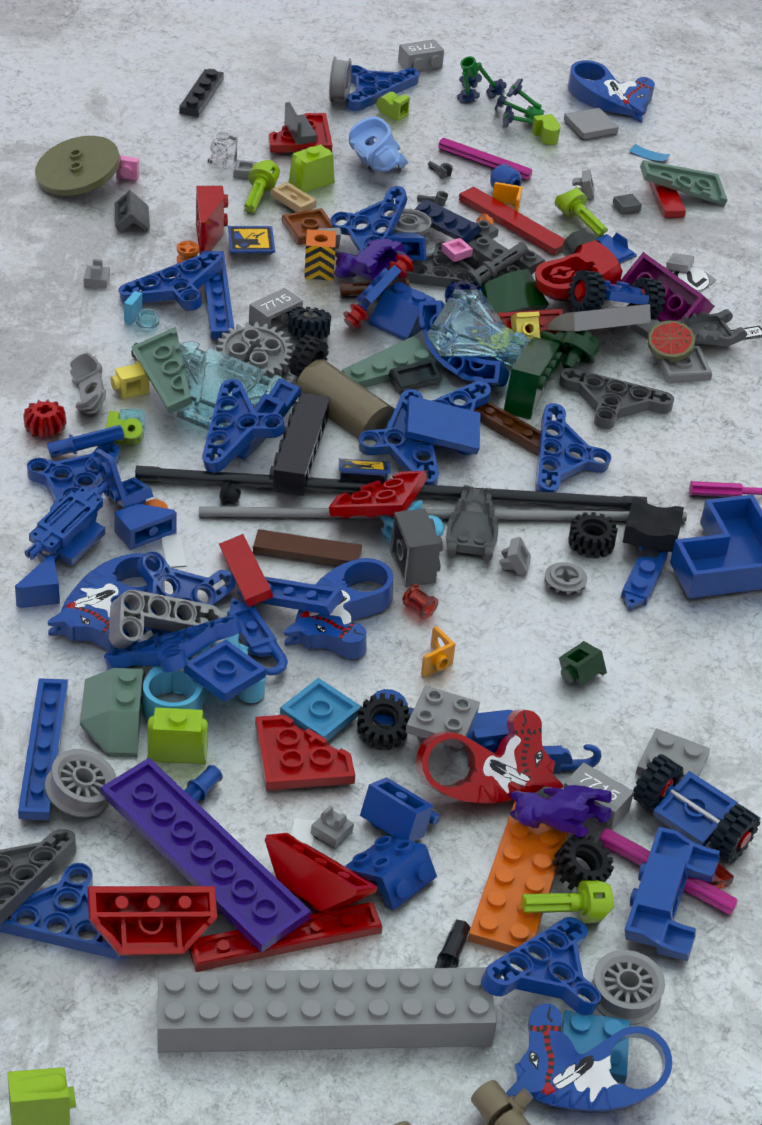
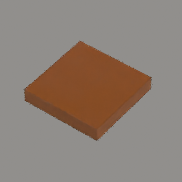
M322 208L282 215V223L297 245L306 244L307 229L332 228L330 218Z

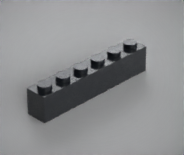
M301 393L298 402L293 403L292 414H289L288 427L285 426L283 439L279 443V451L275 454L274 466L270 468L269 481H273V492L304 496L329 418L330 397Z

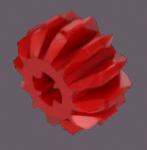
M49 399L45 402L38 400L36 404L29 403V407L24 409V427L26 432L31 433L32 437L40 436L41 439L44 437L52 439L53 435H61L62 430L65 429L67 424L66 412L64 407L59 406L56 401L51 403Z

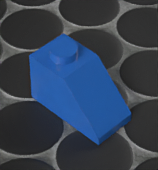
M396 233L384 237V239L401 242L405 248L402 252L406 253L411 260H427L424 236L417 233Z
M137 503L114 512V530L130 550H133L165 536L177 533V512L173 509Z

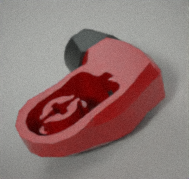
M584 230L572 232L565 239L562 246V253L565 257L543 262L536 267L535 271L537 289L549 299L569 302L568 298L571 297L568 294V290H571L569 284L570 282L573 283L572 277L576 276L575 273L577 271L599 272L603 275L602 278L611 281L610 284H616V281H621L623 272L615 255L602 245L598 239Z

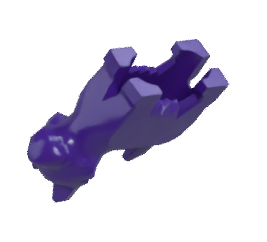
M390 239L371 240L367 242L368 247L358 255L339 251L335 252L337 260L334 275L340 279L356 277L358 275L373 281L385 267L389 266L391 261L397 262L395 258L397 254H407L402 252L405 248L401 242Z
M570 785L564 789L547 788L543 792L551 796V798L547 799L531 792L514 791L510 793V796L516 802L515 810L509 813L510 816L518 820L522 825L531 828H539V825L543 823L555 830L571 833L581 838L588 833V828L582 825L587 819L595 818L598 822L604 823L611 818V808L594 803L595 800L606 803L612 801V792L603 789H593L579 785Z

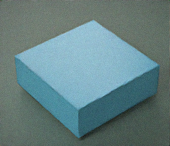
M134 291L124 302V321L128 324H133L142 313V293Z

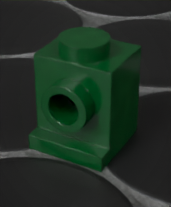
M585 641L559 657L561 676L568 684L576 682L582 685L597 674L605 675L607 673L602 651Z

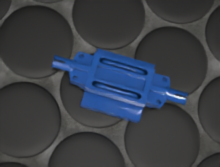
M100 480L92 489L81 487L75 493L71 491L29 533V541L33 544L25 550L26 557H30V560H33L38 556L40 560L44 561L50 555L54 557L55 562L60 559L72 567L105 535V527L97 523L96 520L97 511L103 507V498L100 495L109 488L108 484Z

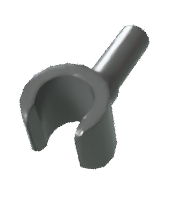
M432 161L428 162V166L439 172L438 175L441 179L445 178L446 174L451 176L453 170L451 164L442 163L439 166Z
M438 191L436 197L418 195L417 200L425 201L427 199L443 207L447 201L448 193Z

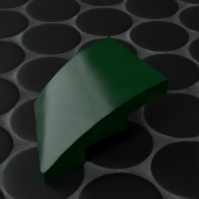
M528 269L509 272L488 281L482 286L485 306L489 307V313L545 310L549 306L545 296L537 289L536 282Z

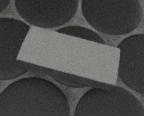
M650 304L565 313L552 320L548 325V330L582 331L651 323Z

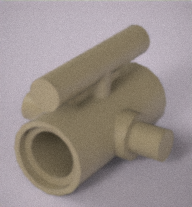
M491 1080L481 1085L473 1093L471 1102L486 1120L483 1125H530L523 1116V1113L526 1111L525 1106L533 1099V1096L525 1088L516 1096L511 1095L509 1097L496 1080Z

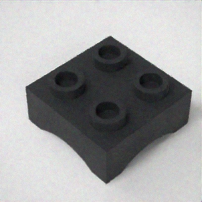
M633 498L625 525L623 543L631 544L635 547L652 548L661 552H672L675 539H678L684 507H656L642 499Z

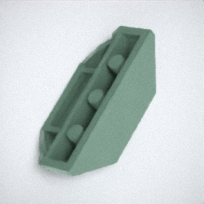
M112 668L85 679L80 726L94 742L102 747V751L107 756H138L145 669Z

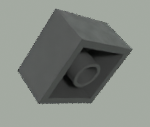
M425 508L394 512L390 553L404 586L411 587L436 583L437 572L441 569L439 553L443 551V541L441 536H437L435 532L434 520L429 518Z

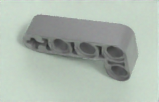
M127 590L111 603L109 640L114 647L126 649L141 638L144 627L175 632L222 618V613L216 606L138 590ZM124 602L130 606L131 610L126 608ZM151 607L156 611L157 615L152 612ZM177 613L182 616V620L178 617ZM123 629L129 633V637L124 634Z

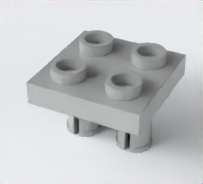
M424 686L407 723L406 733L417 736V739L421 742L424 738L426 740L429 736L438 732H453L467 737L479 711L480 702ZM447 739L440 742L444 744L447 750H450L452 746L453 752H458L463 748V745L455 739Z

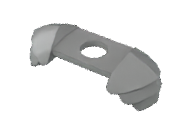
M87 352L71 361L70 366L72 369L70 373L73 377L71 381L79 385L81 402H77L75 407L80 412L91 414L97 413L101 409L105 401L106 389L103 387L101 363L98 362L95 356ZM97 385L93 392L87 394V390L91 386Z

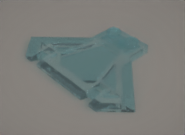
M454 290L451 295L454 298L450 297L434 321L432 325L434 330L429 329L426 334L440 356H491L513 367L531 339L527 338L523 333L507 328L481 290Z
M195 341L182 342L180 347L192 404L177 410L176 417L209 430L220 385L228 379L241 381L253 408H255L264 393L269 395L278 379L284 380V378L275 375L273 379L265 376L266 370L212 348H208L206 351L198 349L200 344ZM225 406L222 409L228 410L234 406ZM221 423L218 427L228 426L229 423Z

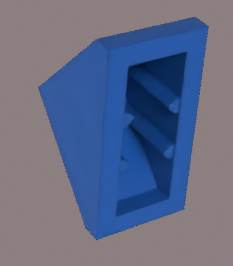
M49 555L15 585L17 607L26 608L60 604L59 581L54 557Z

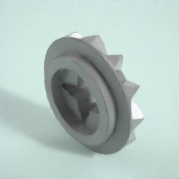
M559 562L552 564L546 569L544 581L548 583L549 589H555L557 594L565 592L568 596L571 592L578 594L580 590L585 589L587 575L582 568L575 564ZM563 575H565V578H567V581L569 582H565L564 579H562Z

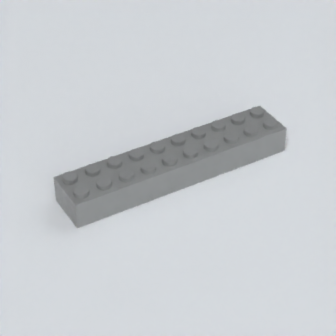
M487 967L158 973V1053L492 1046L497 1020L493 995L485 991L481 985V978Z

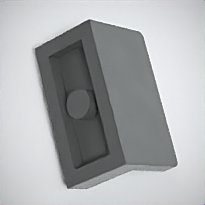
M285 102L284 124L296 145L316 143L317 135L304 114L297 115L291 103Z
M131 190L114 203L115 227L120 232H123L133 222L146 232L150 229L149 206Z

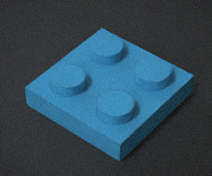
M317 678L280 707V715L288 716L294 720V725L305 731L310 729L327 739L328 742L358 717L361 705L320 678Z
M564 1010L562 1033L569 1037L579 1054H584L618 1031L630 1027V1020L594 1014L582 1015L575 1011ZM629 1038L616 1044L611 1052L610 1074L618 1083H625L627 1078Z

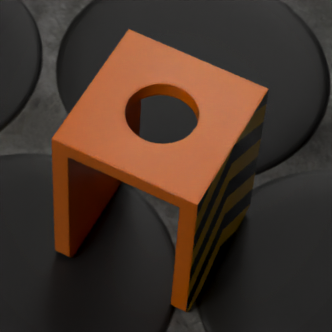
M307 229L305 279L334 280L336 231Z

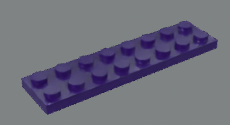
M147 758L101 787V795H103L106 801L193 886H215L216 909L261 953L310 919L311 911L151 758Z

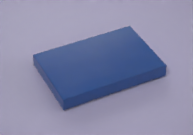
M410 395L407 400L405 437L477 455L480 449V413Z

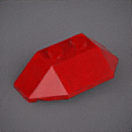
M289 833L266 835L265 843L276 878L296 897L303 898L311 903L313 909L320 912H328L331 909L343 908L376 892L377 886L308 844L302 843Z
M89 886L87 888L89 921L119 956L183 955L217 919L215 886Z

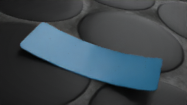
M637 144L629 150L640 157L655 161H665L670 156V154L647 150Z

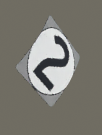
M693 266L690 267L688 273L671 271L700 293L716 281L708 273Z

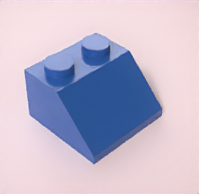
M396 281L383 292L369 319V324L397 338L406 340L422 330L419 322V302L435 301V298Z

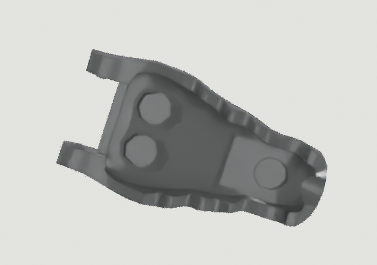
M729 309L714 314L700 312L696 315L693 313L690 319L688 316H685L682 321L678 320V322L686 324L692 330L695 336V344L730 346L742 341L747 336L744 328L739 327L732 332L726 323L733 318V314Z
M464 485L461 498L456 504L455 511L451 513L447 525L446 545L448 555H455L456 552L484 555V559L491 560L498 539L497 517H495L493 503L491 502V488L482 487L481 489H475L473 486Z

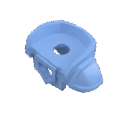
M375 116L368 117L359 121L351 128L349 132L350 147L355 150L367 169L370 168L375 173L377 171L387 172L396 166L402 169L408 164L402 153L399 154L398 150L401 148L394 139L389 125L383 119ZM370 139H377L373 145H366Z

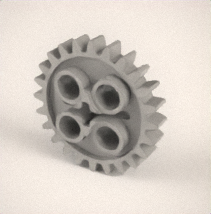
M246 322L245 327L237 324L236 330L228 328V333H222V338H218V345H216L217 362H220V369L225 368L226 375L233 373V379L240 376L242 377V382L251 379L252 384L255 383L256 379H259L264 384L265 378H268L273 382L274 375L281 378L282 372H288V367L291 364L289 361L292 357L293 343H289L290 338L284 337L283 331L276 333V327L267 329L268 324H264L263 327H259L258 322H255L254 326H250Z

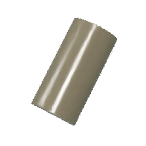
M323 359L309 364L302 371L296 382V386H299L302 391L301 393L330 397L329 419L358 440L360 434L364 431L387 428V423L395 410L388 403Z

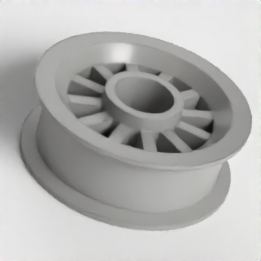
M335 56L333 58L329 82L330 102L333 99H341L345 103L347 102V95L350 93L351 58L348 61L337 60Z
M83 749L67 750L59 754L52 764V769L45 780L46 794L50 801L64 813L76 817H92L100 814L107 807L108 802L101 795V787L115 779L116 774L112 766L103 757L94 752Z
M618 950L603 956L595 966L594 978L591 983L601 994V1000L596 1009L606 1017L630 1020V1025L646 1022L657 1013L665 989L664 975L659 966L646 955L631 950Z

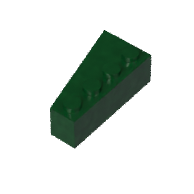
M537 337L531 339L511 369L503 410L514 416L531 420L550 381L551 375L555 373L556 366L560 365L562 359V352H559L561 343Z

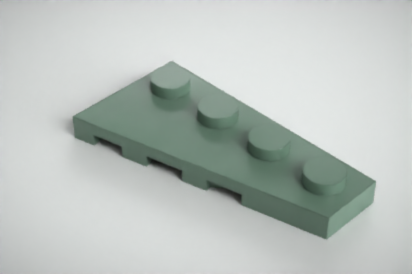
M643 160L640 165L644 180L721 206H725L728 201L719 175L716 173Z
M176 327L131 347L133 354L169 414L192 404Z
M414 335L342 369V372L363 387H369L392 381L389 371L393 368L432 358L437 366V360Z

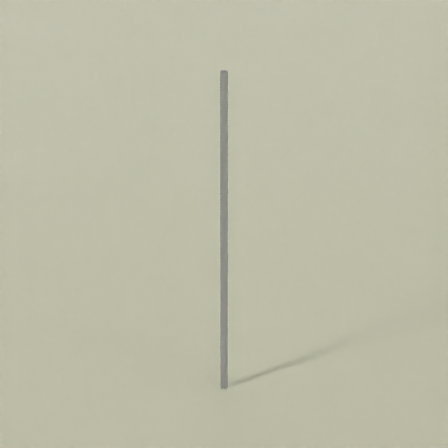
M199 506V517L340 518V516L330 517L329 508ZM425 509L428 515L449 520L451 513L455 511V509ZM495 510V517H497V520L572 521L573 518L576 519L578 514L582 516L584 512H587L588 515H591V512H596V516H600V513L604 514V519L610 517L612 521H627L630 511ZM683 512L682 522H686L687 513ZM378 515L373 518H366L365 516H353L350 519H381V516L383 515Z

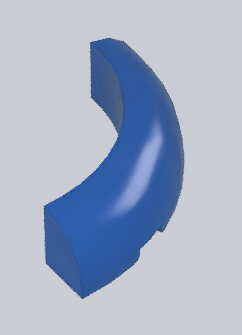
M442 300L419 302V322L425 343L440 364L456 376L471 383L483 381L489 384L490 387L506 386L510 373L501 361L471 357L456 345L451 331V312Z

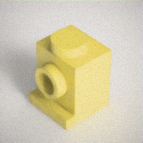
M539 311L515 313L511 316L512 337L515 344L527 347L533 337L540 338ZM526 325L530 327V333L525 331Z
M138 360L136 364L115 368V376L110 377L112 389L114 391L117 390L122 399L150 393V380Z

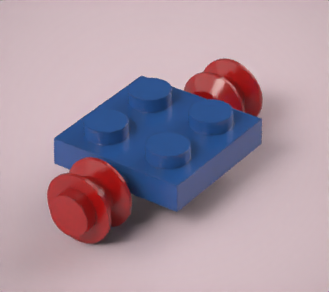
M397 254L395 256L397 262L391 261L389 263L390 270L385 267L355 299L358 304L350 305L351 312L345 311L343 313L345 317L344 322L350 328H362L361 321L367 322L369 320L367 308L394 278L406 279V272L414 271L413 261L407 255Z

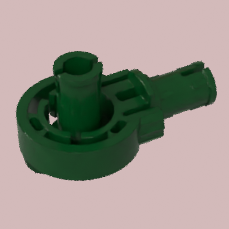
M547 330L540 332L541 339L561 343L559 352L567 354L561 363L564 368L576 369L579 361L593 364L600 353L598 338L585 330L580 332L559 331L557 334Z

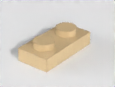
M289 182L271 189V196L295 212L316 208V199Z

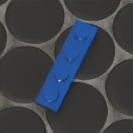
M265 577L273 597L260 603L330 615L344 596L340 588ZM239 589L237 591L240 600H244L242 593Z

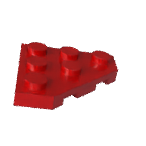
M326 113L304 114L317 135L316 143L296 145L287 127L284 125L278 133L273 131L269 134L270 152L277 154L285 152L296 153L301 151V149H307L320 144L332 152L333 144Z
M399 472L392 475L393 479L387 480L383 484L378 480L360 487L361 491L355 492L351 496L347 492L337 495L328 507L330 517L340 516L343 519L353 516L373 518L378 515L394 517V512L407 511L427 481L426 472Z
M286 715L255 717L266 790L355 784L356 775L351 753L342 748L337 750L328 745L327 739L310 729L305 731L294 725V720Z

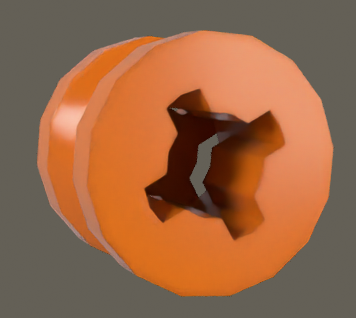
M193 241L178 243L177 253L179 255L177 256V264L198 256L199 245Z

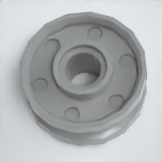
M404 209L393 234L417 233L425 237L427 245L430 240L431 219L427 214L419 210ZM391 211L390 213H388L387 216H391V215H393L395 212H394V211Z

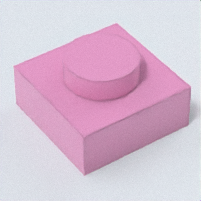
M120 155L121 162L116 172V178L137 181L139 178V158Z
M461 238L442 243L441 251L453 262L471 257L473 248Z

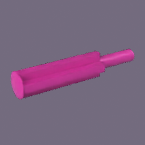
M690 481L689 494L690 496L735 497L742 496V494L762 495V488L743 487L741 483Z

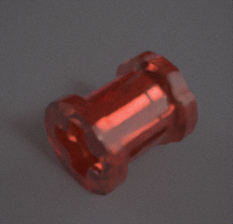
M413 584L408 588L402 598L403 604L417 610L419 616L423 619L429 618L435 612L439 602L436 597L428 596L421 591V587L417 584Z

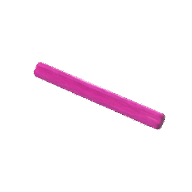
M442 138L439 141L438 148L494 169L499 165L507 164L520 173L521 178L529 180L532 176L533 170L531 168L447 138Z
M605 828L600 834L599 840L604 843L602 846L641 866L642 862L647 863L650 851L609 828ZM687 878L684 891L728 915L735 910L738 902L737 898L706 881Z

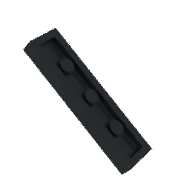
M204 69L180 104L179 114L199 117L224 80V72H219L215 69Z

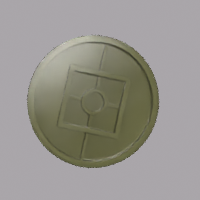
M80 136L63 141L49 149L39 159L35 168V175L40 187L50 194L58 196L80 195L90 192L109 181L117 172L121 158L117 146L111 140L101 136Z

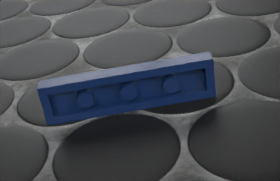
M427 199L414 209L430 217L431 228L453 239L461 238L468 243L481 232L479 224Z

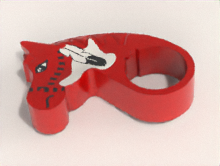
M517 709L510 713L507 719L509 733L501 740L495 753L462 734L438 732L429 736L421 744L416 756L418 774L426 785L443 795L465 802L498 803L513 800L510 793L514 791L535 793L544 786L563 788V784L553 775L555 761L551 760L543 749L542 721L534 711ZM455 739L463 745L467 752L470 770L464 780L460 779L451 785H440L430 774L428 767L429 755L432 749L441 741Z

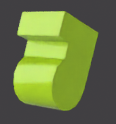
M388 92L377 99V108L382 114L396 121L409 115V96L403 94L398 97L396 93Z
M553 114L534 116L532 125L534 136L540 135L541 141L544 144H557L561 127Z
M109 411L106 428L121 425L124 431V439L112 443L131 446L140 444L144 438L141 422L135 418L123 420L119 412Z

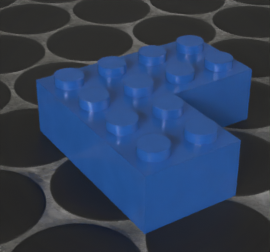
M752 494L705 500L700 524L707 536L675 539L670 564L687 597L695 598L762 589V509L756 498Z

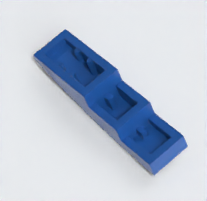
M279 378L269 395L266 393L262 395L254 410L256 413H276L284 418L302 391L299 386ZM247 423V424H244L242 427H245V428H246V427H251V426H253L254 424H253V423ZM270 424L267 427L274 428L277 427L278 424ZM253 438L236 457L242 460L247 459L266 438Z

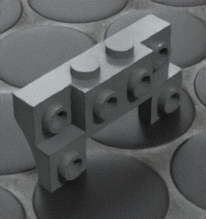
M484 219L476 222L479 224L481 232L467 243L473 248L472 256L462 259L474 269L481 267V263L484 261H492L509 250L493 240V238L498 236L499 229ZM529 249L527 255H524L498 272L496 278L509 272L528 269L532 275L535 273L536 267L545 262V259Z

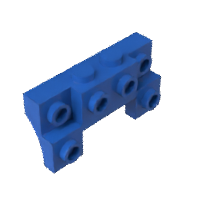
M658 827L647 863L642 862L638 875L639 887L638 889L633 888L631 893L630 906L632 908L624 929L625 939L654 946L657 948V954L688 961L696 937V928L677 923L674 919L687 878L713 882L720 859V851L697 844L677 830Z

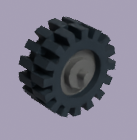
M299 307V309L294 308L290 310L288 332L292 336H297V338L301 339L305 335H311L321 340L330 335L331 315L329 312H325L323 309L318 310L316 307L314 309Z

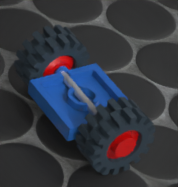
M580 270V272L577 271L575 273L576 276L572 277L573 283L570 282L569 284L571 290H568V294L571 297L568 300L572 302L570 304L571 308L577 312L601 309L600 305L604 304L605 301L602 300L604 298L609 301L630 303L627 306L650 304L651 319H656V317L660 316L659 312L663 311L662 304H665L666 301L663 300V297H666V293L663 292L665 287L658 279L640 277L634 280L635 283H632L631 286H629V283L622 281L610 284L611 281L602 278L603 275L599 272Z
M659 754L658 757H654L652 763L649 762L647 764V769L642 771L641 778L637 779V785L633 789V799L653 811V817L671 829L677 830L686 838L702 846H706L708 842H711L709 848L719 850L720 857L729 863L735 862L738 856L740 857L743 854V850L748 848L749 842H752L753 835L757 833V827L760 825V817L691 771L681 779L680 777L684 773L683 767L665 755Z

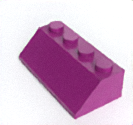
M644 252L621 279L622 282L629 283V286L640 277L658 279V281L662 282V285L665 287L663 292L666 293V297H663V300L666 301L665 304H662L664 309L662 312H659L660 316L656 317L661 322L682 321L685 316H688L690 319L693 313L696 315L700 312L709 314L715 307L704 295Z

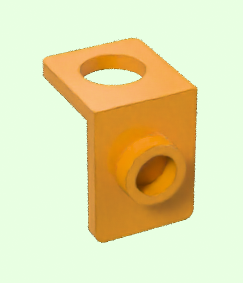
M495 182L492 197L504 204L514 205L515 210L519 212L523 186Z
M438 626L432 629L430 645L434 651L423 656L421 675L423 677H427L437 671H442L447 666L453 664L456 644ZM438 637L441 638L445 646L440 647Z

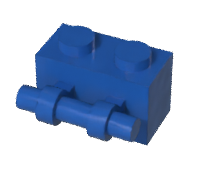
M387 777L369 784L360 816L369 821L373 827L384 830L396 839L410 840L411 842L423 838L428 823L436 825L441 817L433 811L434 805Z

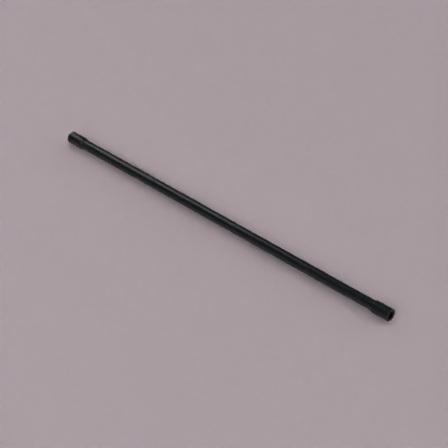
M136 465L135 478L140 481L223 485L229 481L234 486L273 488V481H269V475L212 473L199 470L167 469ZM309 477L306 490L355 493L361 491L360 487L375 481ZM424 484L416 497L460 499L463 487ZM491 489V501L608 508L621 509L623 511H630L633 498L642 499L647 503V497L604 496Z

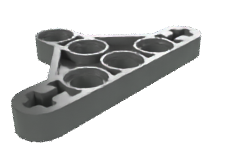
M438 242L435 245L434 252L426 255L427 260H412L414 271L406 272L409 283L483 292L482 287L478 290L472 288L466 278L467 272L474 271L472 267L462 260L453 262L441 251L442 243L445 242ZM394 278L393 281H400V280H404V279H400V278L395 279V278Z
M565 368L560 373L559 385L566 390L578 392L595 411L594 424L601 429L613 428L617 419L647 410L666 414L671 412L673 408L674 397L665 391L574 368Z
M58 829L51 832L41 842L0 850V868H5L0 871V897L13 895L9 898H0V925L76 852L74 832L67 829ZM40 860H50L47 862H37ZM23 877H32L28 880H18Z

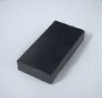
M433 358L393 368L389 371L397 393L440 383L442 380Z

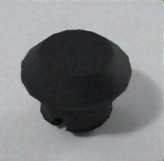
M228 481L222 485L219 499L222 504L226 503V501L236 503L240 498L241 490L231 486V483Z

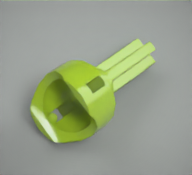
M264 160L254 164L249 172L248 179L252 188L244 204V211L246 213H255L263 192L270 191L278 181L280 169L272 160Z
M577 186L566 193L557 195L555 206L566 217L576 215L599 237L608 231V228L585 206L587 196Z
M599 880L581 881L577 893L522 894L521 910L524 913L578 912V916L584 924L600 923L614 908L611 886Z

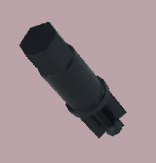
M456 919L452 924L442 951L438 954L435 968H456L459 965V958L471 928L466 921Z

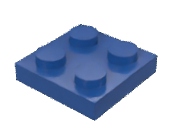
M228 640L220 642L189 660L183 671L223 702H226L266 677V668Z

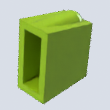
M321 144L293 153L288 182L303 192L334 183L333 153Z
M155 707L154 716L148 719L147 758H151L154 762L206 764L208 722L204 719L203 710Z
M65 1067L7 1072L11 1125H70V1109L76 1108L74 1086H67Z

